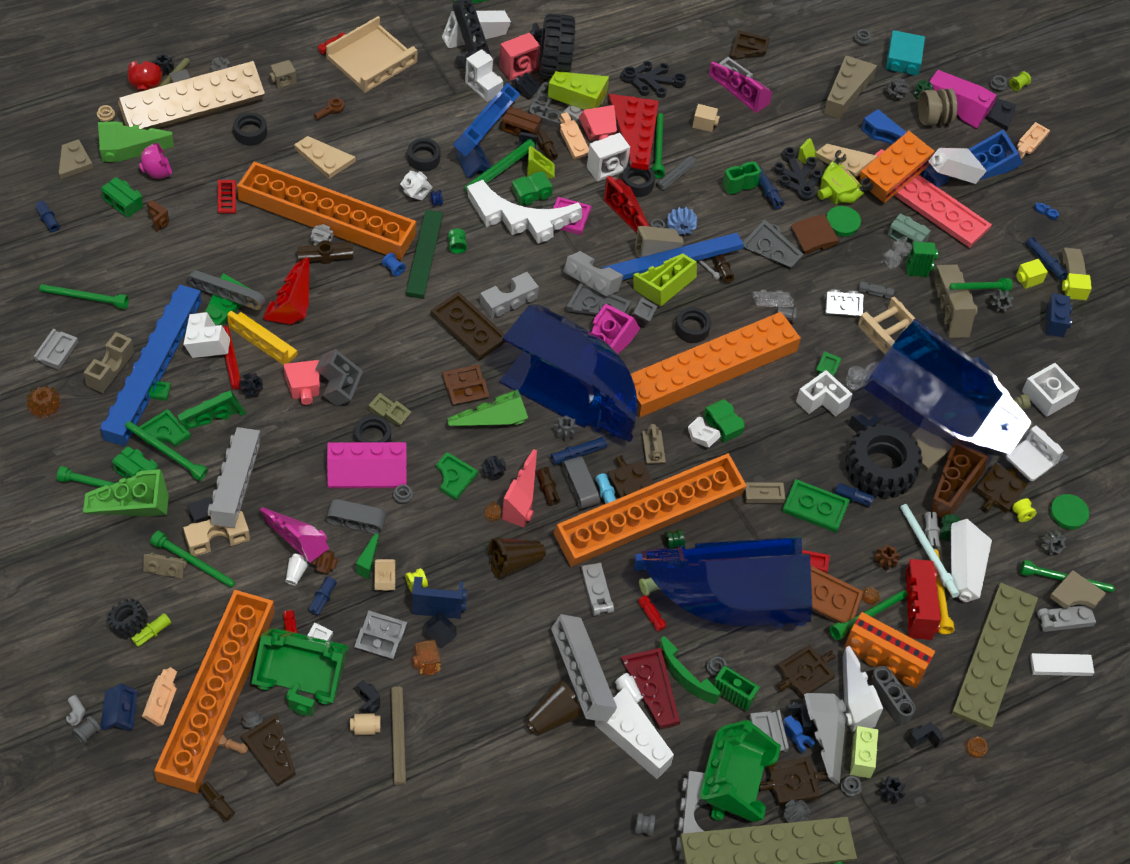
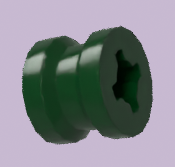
M927 80L918 81L914 97L918 100L922 90H932V83Z
M676 529L675 532L665 531L664 539L668 551L673 550L675 547L680 549L685 547L682 529Z

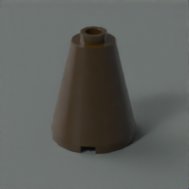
M506 538L491 539L488 546V555L492 554L493 560L489 561L491 570L497 578H504L542 561L546 555L545 546L540 541Z
M564 681L558 682L527 717L528 723H526V726L532 734L536 732L538 735H541L583 717L584 713L580 702L576 700V695Z

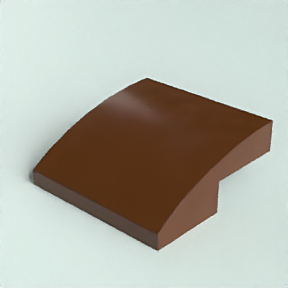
M826 215L810 217L791 225L806 255L821 247L825 250L840 243Z
M479 364L442 373L452 405L490 397Z

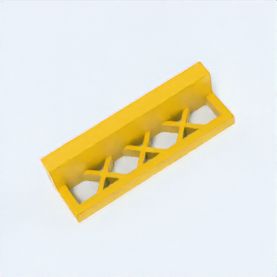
M230 311L227 314L228 325L231 330L282 365L288 364L298 355L295 348L244 313L240 312L237 315Z

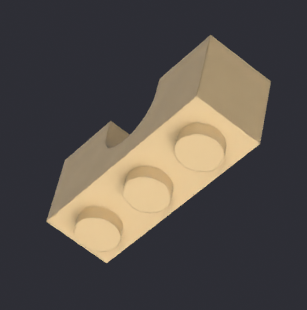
M242 511L239 513L235 528L212 525L211 518L204 522L192 523L183 527L189 552L193 556L211 552L210 540L215 536L226 537L229 540L230 546L250 541L249 529Z

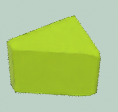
M810 138L800 147L798 160L806 164L808 157H816V151Z

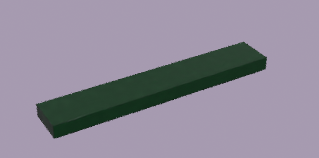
M425 209L406 290V296L421 299L425 297L443 212Z

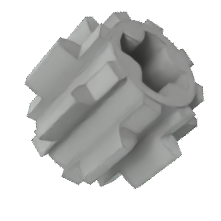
M322 224L314 227L310 238L314 245H317L323 240L332 242L334 234L329 226Z

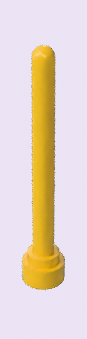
M934 549L935 553L940 559L939 551L937 549ZM937 572L936 585L941 616L938 632L940 634H951L955 630L954 622L948 616L945 590L940 581V575Z

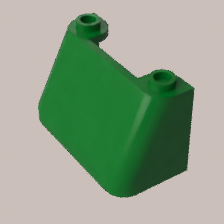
M270 628L261 635L252 684L257 685L260 689L269 690L270 687L275 685L293 688L297 682L300 683L301 691L315 694V698L318 699L319 703H333L343 675L349 646L282 629Z
M749 720L721 727L713 741L700 790V798L710 805L749 821L757 822L763 820L766 806L761 801H756L764 767L777 762L781 745Z

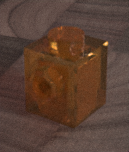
M436 641L415 643V655L412 658L414 667L419 669L420 675H432L440 671L441 661Z

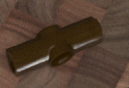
M323 240L317 245L298 246V262L306 257L309 259V262L319 261L321 264H330L336 259L353 258L352 242L332 244L328 240Z

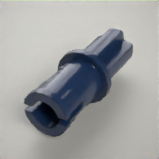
M38 201L35 207L41 215V221L45 222L50 232L58 231L60 225L54 217V212L50 211L45 201Z
M838 483L835 489L836 494L851 499V502L856 501L868 507L871 506L874 499L873 495Z
M325 577L320 589L315 592V598L309 607L311 614L319 615L325 603L330 600V594L337 584L333 578Z

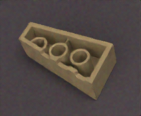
M957 264L936 265L934 283L938 298H940L941 310L945 311V326H949L948 338L970 337L974 317L978 311L977 305H974L972 294L968 290H951L949 288L951 283H966L963 279V273L960 272Z

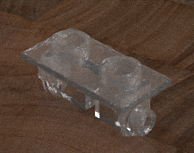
M908 236L902 240L900 238L892 244L894 248L884 253V259L880 264L886 262L888 268H897L912 248V245L906 242Z

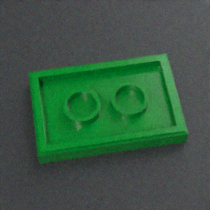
M795 479L782 512L837 533L850 500Z

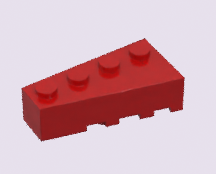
M909 559L906 567L908 637L913 639L932 640L935 633L939 631L941 616L936 585L937 570L934 569L933 561Z

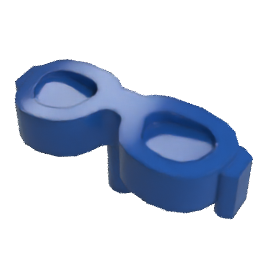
M1036 202L1034 206L1036 212L1044 214L1052 220L1058 219L1059 213L1057 210L1050 209L1049 205L1046 206L1043 203L1038 204Z

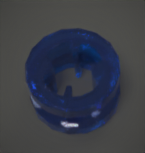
M431 191L433 207L437 204L443 205L441 191Z

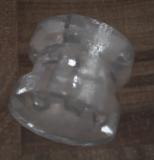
M859 366L851 367L845 380L846 385L854 390L862 388L866 378V371Z

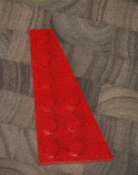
M608 94V101L615 108L618 131L630 146L629 163L631 168L648 170L659 101Z

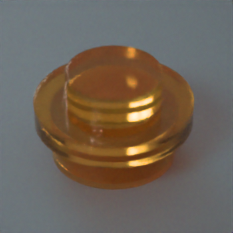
M491 502L490 505L486 506L485 516L491 522L499 520L501 507L499 504Z
M869 587L862 590L861 598L866 603L875 605V603L881 600L876 589Z
M974 737L968 741L967 750L972 756L980 758L986 755L988 745L983 738Z

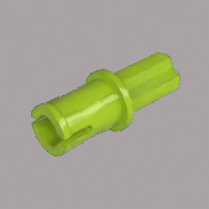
M163 613L152 623H147L146 627L139 634H135L131 638L133 643L140 647L152 637L156 638L158 636L157 633L170 625L171 621Z

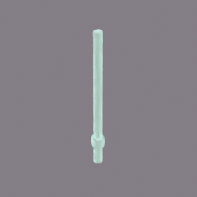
M902 505L900 509L930 560L934 562V567L940 575L941 583L944 587H947L953 598L957 597L959 592L953 583L954 579L945 570L908 505Z

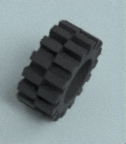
M130 598L129 601L128 599H123V603L119 601L117 602V607L115 605L111 607L113 611L109 610L107 623L120 638L123 636L124 638H129V635L134 637L135 632L139 634L141 632L140 628L144 629L146 627L144 623H148V614L138 600ZM132 615L128 620L124 621L125 618Z

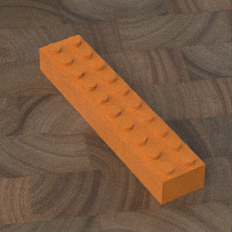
M255 161L237 185L238 200L313 228L324 224L330 227L334 236L385 255L394 253L396 259L399 260L403 258L416 236L415 220Z
M779 312L624 376L622 378L621 392L640 418L797 352L801 338L783 313Z
M729 453L561 522L556 525L553 534L568 563L573 567L742 495L747 485Z
M234 590L155 767L154 772L157 782L198 794L257 656L261 635L268 630L275 614L274 601Z

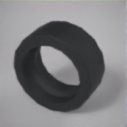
M257 113L241 114L233 123L234 136L243 145H257L266 139V120ZM246 125H255L261 128L254 133H244L240 130Z
M420 138L412 141L407 151L409 165L418 171H430L436 168L440 163L441 149L439 144L429 138ZM426 150L432 152L434 156L428 159H420L414 153Z
M628 165L623 170L621 180L631 188L635 196H645L654 187L655 173L650 167L648 170L631 168ZM639 175L646 178L648 182L635 184L629 181L628 178Z
M688 307L683 309L677 316L676 333L684 341L690 343L701 342L708 337L711 318L707 312L700 308ZM688 319H694L701 322L704 328L693 331L684 327L682 323Z
M379 416L362 418L355 427V442H391V426L389 422ZM369 428H378L385 433V436L378 441H368L362 437V432Z

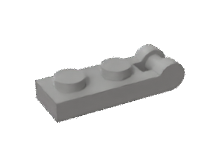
M601 563L581 566L593 616L600 615L603 612H607V614L614 613L613 602L610 598Z
M1087 605L1069 607L1068 609L1048 610L1043 608L1037 611L1038 618L1042 621V630L1045 632L1090 627L1096 624L1092 608Z

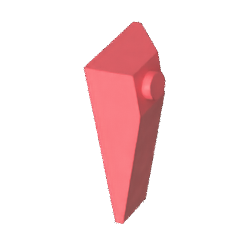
M533 449L525 461L523 470L520 469L518 472L517 480L514 479L503 502L502 520L523 528L527 521H531L534 514L532 502L537 450Z

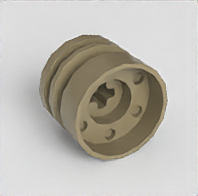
M939 89L937 92L936 90H922L920 92L918 113L922 125H936L938 122L939 124H953L955 122L957 99L953 89Z

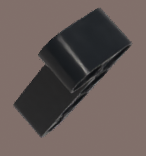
M456 0L453 3V11L467 51L459 54L455 62L460 69H466L465 58L480 50L490 55V51L473 2L471 0Z

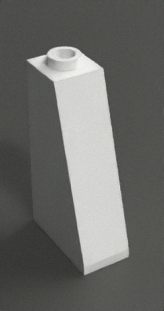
M451 11L442 35L448 48L465 45L454 11ZM476 11L485 39L506 34L511 21L505 11Z
M939 148L929 160V163L938 173L974 184L986 172L985 168L967 148Z
M968 519L952 523L951 525L952 578L959 592L957 597L963 602L980 598L992 542L986 534Z

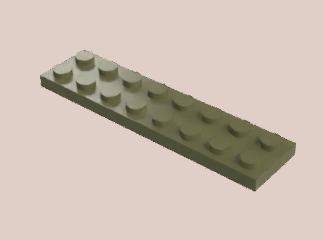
M1000 583L951 715L990 731L992 729L1038 597Z
M848 817L684 833L680 835L684 864H832L851 862L857 859Z

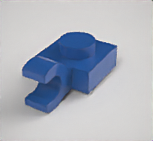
M791 715L785 718L783 721L785 734L792 744L796 743L801 753H804L806 750L803 743H807L810 748H813L814 740L802 734L801 724L794 720Z

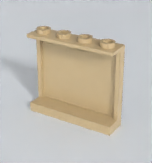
M378 16L327 45L326 58L366 93L417 62V49L413 46L407 49L380 25V17Z

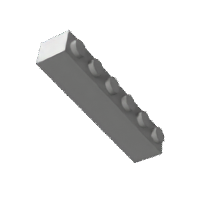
M237 427L235 435H231V447L227 448L226 462H223L221 467L222 476H218L217 479L218 489H214L212 496L213 504H209L208 516H211L212 525L236 527L260 447V430Z
M560 614L551 630L585 718L608 722L615 713L617 706L583 621L579 617Z

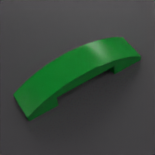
M663 636L659 648L662 650L665 666L672 677L685 690L697 698L712 704L718 703L721 692L707 678L700 683L676 659L678 649Z

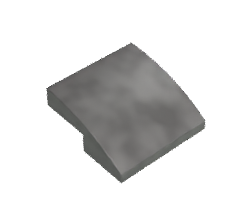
M368 610L363 628L360 629L354 648L394 660L408 623Z

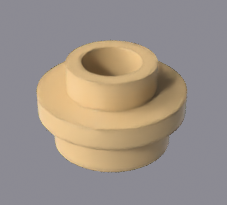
M104 105L98 109L97 117L101 121L108 122L114 119L115 112L110 106Z

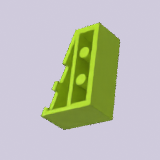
M555 71L549 82L548 97L584 110L598 108L608 91L609 76Z
M680 254L664 261L661 266L656 268L652 266L642 274L635 273L633 274L634 290L662 306L697 277V261L685 254Z

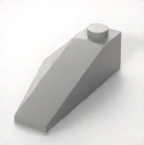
M806 693L804 696L810 720H814L818 731L814 733L821 747H824V750H821V755L828 777L835 784H839L846 721L844 712H846L845 703L835 694Z

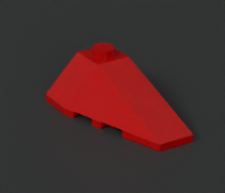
M612 176L606 177L603 201L636 234L638 226L650 227L631 188L620 179Z
M307 257L292 267L284 280L286 283L276 292L277 299L275 302L271 301L267 306L263 316L265 320L293 324L296 321H302L306 317V311L309 306V259Z

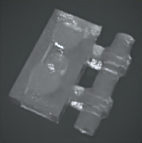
M760 290V292L753 291L754 302L757 306L793 307L794 299L790 296L789 292H783L782 290H776V292H767L766 290Z

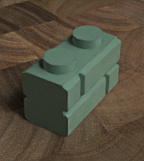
M900 213L891 224L888 236L911 249L913 241L927 242L931 230L925 225H920L913 221L911 217Z

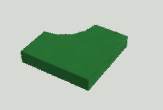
M168 409L139 426L159 441L169 443L173 447H177L191 438L189 431Z
M448 452L436 464V469L443 477L440 492L455 501L479 474L478 470Z

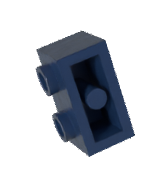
M1052 293L1046 306V335L1064 337L1067 329L1071 328L1072 318H1070V314L1072 312V304H1070V296Z

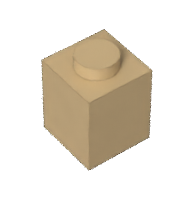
M698 104L692 128L712 132L714 126H718L720 116H717L718 109Z

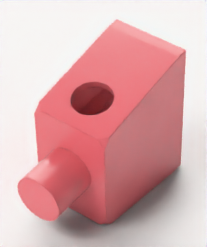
M614 105L586 109L579 115V119L590 141L601 140L617 132Z
M319 360L284 364V376L291 396L294 399L301 398V403L304 405L311 404L313 402L312 397L318 396L320 393L321 374L315 370Z

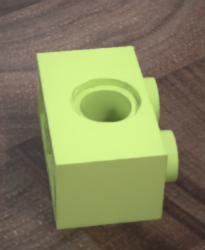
M857 726L852 739L850 775L871 778L876 768L878 729Z

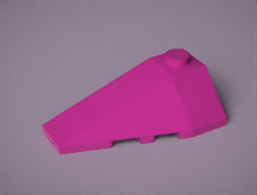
M712 62L710 64L709 76L755 113L770 104L772 91L762 83L718 63Z
M937 70L930 80L936 92L939 89L951 88L954 90L959 118L975 129H978L995 104L997 95L993 92L943 71Z
M606 303L594 319V327L592 332L589 333L588 344L583 350L577 367L578 371L591 378L619 354L640 330L633 317Z
M264 507L260 509L265 522L309 563L329 549L326 543L328 538L322 530L317 531L312 525Z

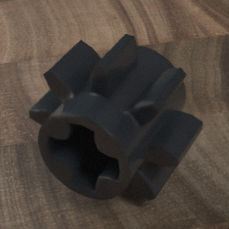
M167 55L156 56V61H152V63L161 67L160 71L163 70L162 76L170 74V69H174L172 57Z
M257 373L243 375L244 379L239 381L240 390L246 394V397L260 395L259 390L263 389V381L257 376Z
M497 456L486 458L484 465H482L484 476H490L492 480L501 478L505 474L504 471H506L504 459H498Z
M887 776L886 782L881 781L879 785L882 788L879 796H883L886 803L894 801L897 804L899 798H904L905 792L902 790L906 785L901 783L899 777L891 778Z

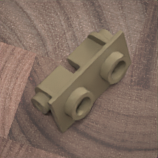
M651 424L647 431H642L646 464L666 463L661 430L655 424Z
M153 552L151 554H144L143 572L183 579L184 569L187 567V561H184V558L170 557L168 559L166 556L157 555Z

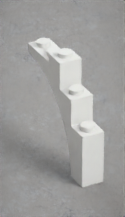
M484 180L467 186L468 198L486 227L495 225L503 220L511 235L529 229L537 244L553 238L554 230L561 229L563 226L582 219V207L579 203L555 209L527 208L501 198L488 187Z

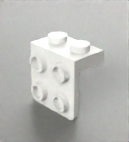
M1034 426L1026 440L1007 453L1006 459L1030 481H1035L1058 464L1064 450L1048 437L1043 430Z

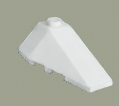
M848 646L842 656L844 703L846 706L844 715L846 725L850 727L851 732H855L857 726L875 727L883 707L874 686H869L867 683L868 676L866 672L861 673L860 662L851 647Z

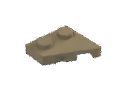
M79 139L62 145L59 166L60 179L93 168V164Z

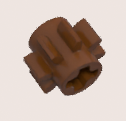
M887 544L883 548L878 547L874 560L878 561L879 567L889 570L891 566H897L900 554L896 553V547L888 546Z
M326 550L313 560L312 564H316L315 569L320 572L330 573V570L335 569L337 566L338 558H334L335 553Z

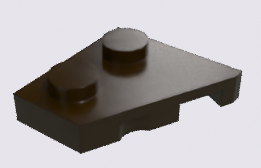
M738 30L730 58L735 60L766 55L770 38Z

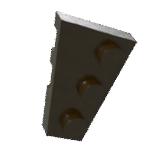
M277 713L241 735L243 742L277 787L296 775Z

